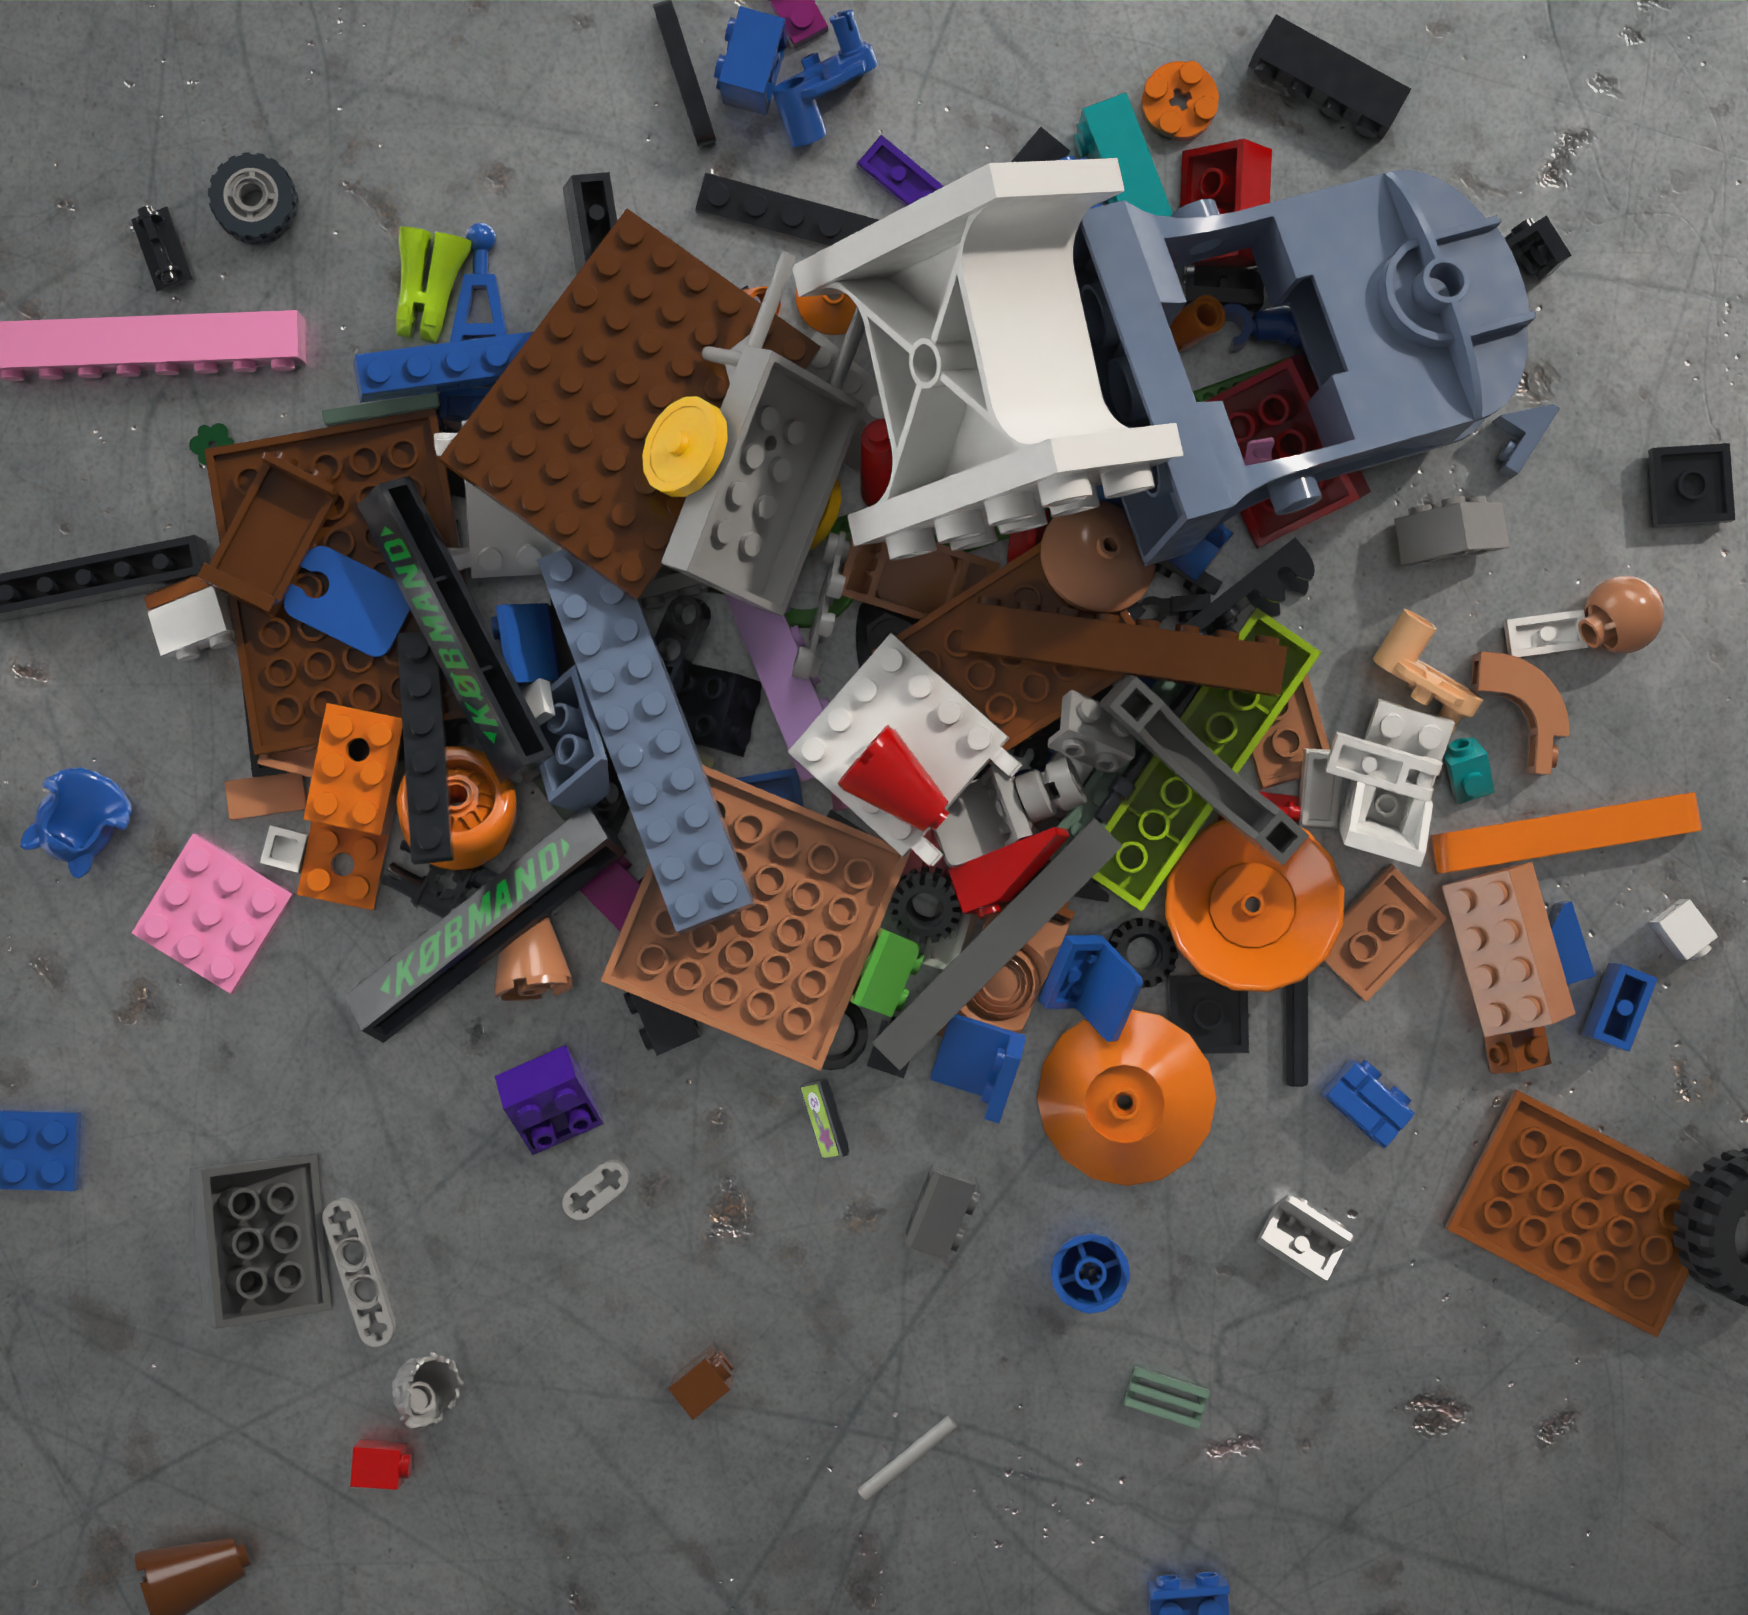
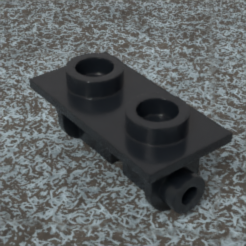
M152 206L139 208L137 210L139 216L131 219L156 291L159 292L192 280L193 276L169 208L166 206L155 211Z

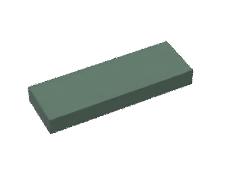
M430 393L323 410L322 416L324 424L332 427L432 408L440 412V407L442 406L440 394Z

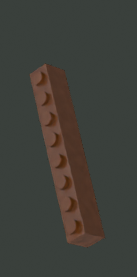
M978 596L977 603L968 602L961 644V650L965 653L1119 675L1127 674L1140 678L1274 697L1281 695L1288 646H1280L1279 638L1257 635L1255 636V642L1239 640L1240 633L1226 630H1216L1215 636L1199 634V627L1176 624L1175 631L1160 629V622L1148 619H1136L1135 625L1119 623L1120 616L1105 613H1096V619L1081 618L1079 610L1058 607L1056 614L1040 612L1041 605L1027 602H1017V608L1001 606L1002 600L983 596Z

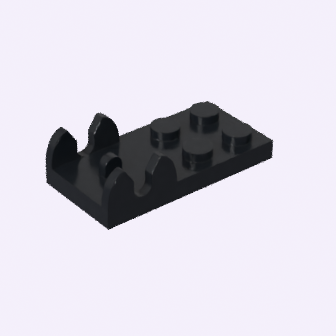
M1295 537L1183 625L1199 627V634L1210 636L1216 630H1222L1226 625L1233 627L1239 621L1236 617L1250 604L1270 617L1280 616V603L1286 600V590L1289 589L1290 592L1301 596L1307 594L1309 588L1308 581L1310 582L1313 579L1315 572L1312 558Z

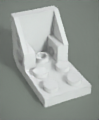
M1378 698L1364 740L1414 755L1430 757L1442 762L1455 723L1449 718ZM1410 769L1406 780L1416 782L1419 771ZM1436 775L1434 776V779H1433V782H1432V785H1431L1432 788H1433V785H1434V782H1435V779H1436ZM1350 779L1338 820V828L1343 843L1346 846L1421 867L1427 848L1433 802L1432 800H1419Z

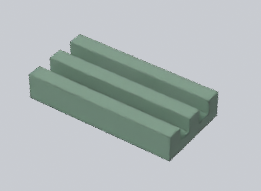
M1134 1366L1123 1404L1199 1429L1201 1417L1206 1408L1205 1404L1207 1399H1209L1211 1391L1207 1388ZM1141 1377L1197 1395V1402L1138 1384ZM1135 1392L1194 1411L1193 1415L1189 1416L1134 1398Z

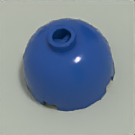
M1092 1232L1074 1235L1063 1242L1053 1256L1050 1269L1053 1288L1061 1301L1073 1309L1088 1314L1104 1312L1116 1305L1123 1297L1122 1294L1125 1292L1130 1279L1128 1260L1119 1245L1107 1236Z

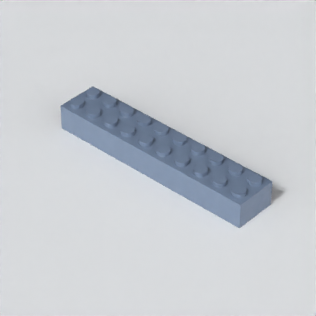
M560 550L537 559L676 932L683 934L756 906L640 598L638 601H635L565 550Z

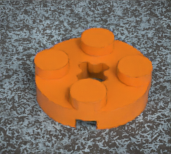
M1175 61L1167 63L1156 69L1145 83L1141 99L1143 118L1152 131L1158 135L1161 133L1165 137H1170V140L1188 141L1194 139L1207 130L1217 113L1219 102L1218 89L1211 75L1198 62ZM1180 92L1182 95L1188 96L1190 100L1186 103L1187 109L1181 110L1178 105L1171 106L1169 101L1174 99V93Z

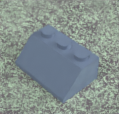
M574 665L550 686L555 716L539 727L554 755L542 763L539 768L549 803L577 812L587 805L594 807L610 793L608 761L597 722L577 666Z

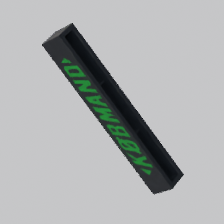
M405 476L378 484L357 506L500 784L532 772L554 754L410 476Z
M590 805L575 812L568 821L550 835L543 837L526 854L514 860L498 876L482 885L470 898L458 907L453 908L447 916L429 930L421 933L414 942L400 953L392 956L386 964L372 975L360 981L353 990L345 995V998L361 1031L382 1043L386 1042L625 855L627 851L608 819Z

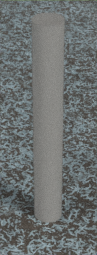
M947 1415L857 1489L860 1496L867 1502L958 1427L951 1417Z

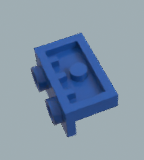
M1201 1572L1195 1575V1579L1180 1580V1577L1177 1575H1162L1156 1578V1582H1147L1150 1615H1229V1584L1225 1576L1219 1577V1574L1216 1572Z

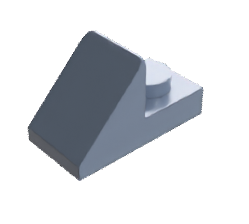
M1551 404L1500 415L1492 421L1495 426L1517 439L1515 441L1511 438L1500 452L1498 458L1503 462L1497 470L1498 473L1509 480L1519 474L1559 411V407Z

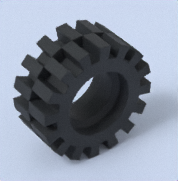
M925 866L918 873L915 868L909 872L908 877L904 875L900 879L893 894L890 909H893L891 914L892 921L898 920L897 930L900 933L904 929L908 930L906 938L912 940L914 935L920 936L919 943L925 944L927 938L931 937L932 943L939 942L941 935L946 939L950 936L951 931H955L958 926L962 910L950 874L948 873L945 878L941 876L943 869L936 867L934 873H929V866ZM921 893L932 894L940 900L942 911L934 917L923 916L913 907L914 897Z
M1134 918L1121 923L1111 933L1112 936L1108 942L1142 977L1143 984L1141 988L1158 986L1157 984L1166 981L1169 978V974L1174 972L1179 952H1177L1171 931L1163 926L1162 923L1149 918ZM1141 937L1151 940L1157 950L1155 961L1146 968L1133 966L1127 957L1129 944Z

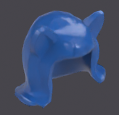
M77 767L60 770L56 774L46 777L42 785L43 788L50 790V792L40 802L36 811L35 821L24 831L20 847L25 850L41 847L53 859L68 863L72 876L80 879L90 871L94 857L109 843L114 828L117 827L120 831L127 829L133 812L129 798H126V793L120 789L117 783H114L108 777L101 776L96 771L91 772V770Z

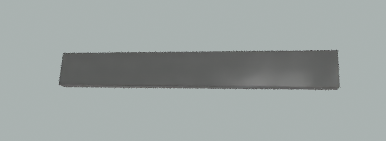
M1093 818L872 1041V1044L893 1065L901 1070L1123 845Z

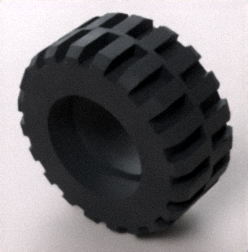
M1744 1148L1741 1151L1733 1149L1723 1152L1720 1155L1721 1159L1712 1157L1703 1164L1704 1170L1702 1172L1695 1171L1688 1179L1691 1183L1686 1191L1682 1189L1677 1199L1681 1201L1679 1211L1674 1210L1673 1223L1677 1225V1231L1673 1232L1674 1246L1682 1249L1678 1252V1258L1682 1266L1688 1268L1689 1275L1696 1282L1721 1296L1748 1306V1256L1739 1259L1735 1246L1737 1224L1744 1211L1748 1208V1148Z

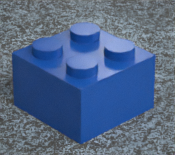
M740 6L737 17H730L725 33V41H728L726 56L719 55L714 72V78L718 79L716 89L721 92L723 104L767 116L773 97L772 88L777 83L788 44L786 21L782 17Z

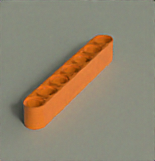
M1696 792L1435 834L1431 835L1436 870L1437 874L1696 832L1701 831L1702 826Z

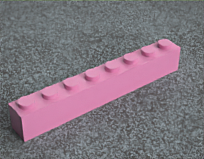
M297 310L0 321V379L4 381L25 380V375L39 374L41 379L59 380L63 379V373H78V377L100 378L102 377V372L117 371L118 376L136 377L141 375V370H155V373L158 375L179 374V369L194 368L195 373L213 374L218 372V367H233L235 372L256 371V366L271 365L272 370L291 371L295 369V364H306L305 318Z

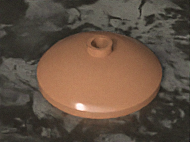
M1099 500V507L1071 515L1054 517L1049 522L1041 541V562L1050 585L1067 603L1079 610L1092 614H1114L1128 609L1142 598L1153 579L1155 564L1144 566L1125 510L1110 502ZM1103 543L1110 545L1112 552L1106 551Z

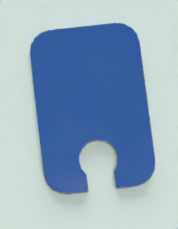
M316 546L311 549L301 567L312 573L319 572L325 574L329 580L328 591L320 598H311L306 595L303 589L292 584L284 600L286 612L293 618L369 656L378 658L387 655L397 639V634H400L411 612L397 582L329 547Z

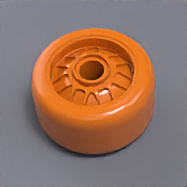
M465 746L446 747L454 861L430 864L444 869L465 870L491 861L505 849L515 831L517 801L512 780L500 784L483 751ZM405 773L398 789L397 812L402 834L410 847ZM456 802H462V803H463V804H461V805H459V806H452V805H451V804L456 803Z

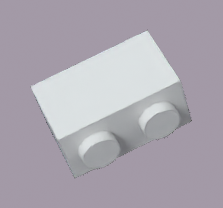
M211 586L148 611L160 656L177 657L179 662H184L201 656L200 650L208 647L217 649L234 643L233 637H235L228 595Z

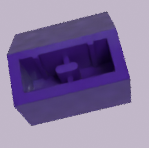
M567 1045L494 1076L503 1110L532 1155L604 1124L583 1073Z

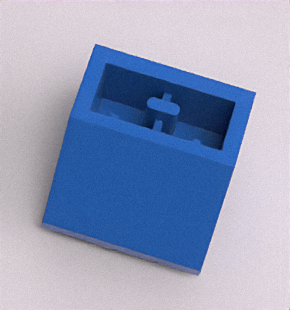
M548 603L497 605V616L491 617L493 636L495 640H499L502 646L503 657L520 690L525 689L539 678L549 681L550 685H552L562 675L551 606Z

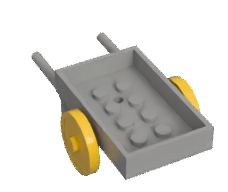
M781 252L750 334L730 350L707 346L702 351L703 359L723 364L726 367L730 385L721 409L698 396L683 397L675 401L656 418L647 435L642 454L643 472L651 486L671 497H686L661 564L752 607L780 616L785 614L808 551L815 548L829 534L838 518L842 497L841 485L837 476L865 406L864 403L841 391L865 330L858 307H856L833 370L827 381L820 379L772 350L762 349L796 261V257L787 252Z

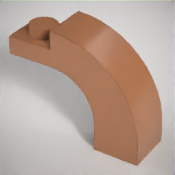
M1481 651L1474 654L1472 657L1470 690L1476 694L1504 697L1519 707L1527 720L1529 729L1526 775H1550L1551 769L1555 768L1558 762V746L1553 745V739L1569 737V719L1566 706L1556 686L1541 670L1521 658L1495 652Z

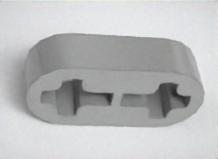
M608 1160L574 1184L564 1194L562 1200L566 1215L577 1221L586 1220L620 1195L630 1181L627 1167L620 1161ZM607 1168L610 1172L618 1170L621 1173L618 1179L620 1187L616 1188L610 1184L602 1191L598 1188L597 1184L606 1177L603 1172L604 1169ZM592 1190L595 1196L587 1203L589 1210L585 1212L582 1208H579L575 1211L571 1206L575 1201L572 1194L577 1192L578 1195L583 1196Z

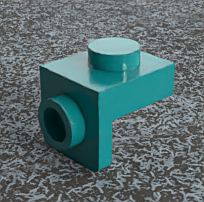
M1460 738L1447 745L1442 760L1447 765L1452 795L1457 804L1459 805L1495 793L1488 753L1476 738Z

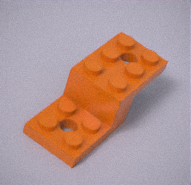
M330 703L326 704L303 818L312 822L297 895L376 910L397 807V795H392L403 741L402 718ZM358 738L364 739L370 748L368 757L363 761H355L349 754L351 742ZM341 853L349 854L354 860V869L347 876L339 874L334 868V860Z

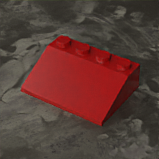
M1303 352L1205 401L1223 402L1243 460L1249 441L1270 437L1274 438V446L1271 451L1273 460L1323 448L1307 402L1319 390V387ZM1361 470L1317 482L1322 499L1299 511L1276 515L1270 498L1241 511L1240 513L1257 548L1369 494L1371 490Z

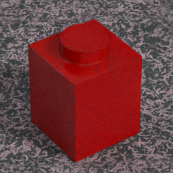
M360 1439L353 1447L350 1487L398 1490L404 1483V1478H410L412 1470V1455L406 1454L407 1442Z

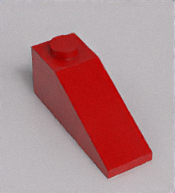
M1052 827L967 861L955 868L948 869L962 913L977 914L979 919L1000 913V905L1011 902L1069 837L1067 829Z

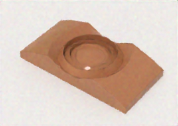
M851 536L849 553L840 571V575L846 576L841 595L921 620L997 571L1000 563L964 551H951V547L936 543L937 550L931 553L901 560H890L886 542L854 546Z
M1008 902V903H1006V904H1003V905H1000L1001 911H1002L1010 902ZM998 914L993 915V916H990V917H987V918L985 919V922H984V924H983V926H982L980 932H981ZM1052 917L957 1014L1021 1034L1034 1002L1057 956L1069 924ZM947 1024L936 1035L943 1038Z

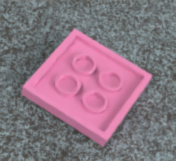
M193 833L133 929L132 934L228 993L233 994L295 894L198 834Z

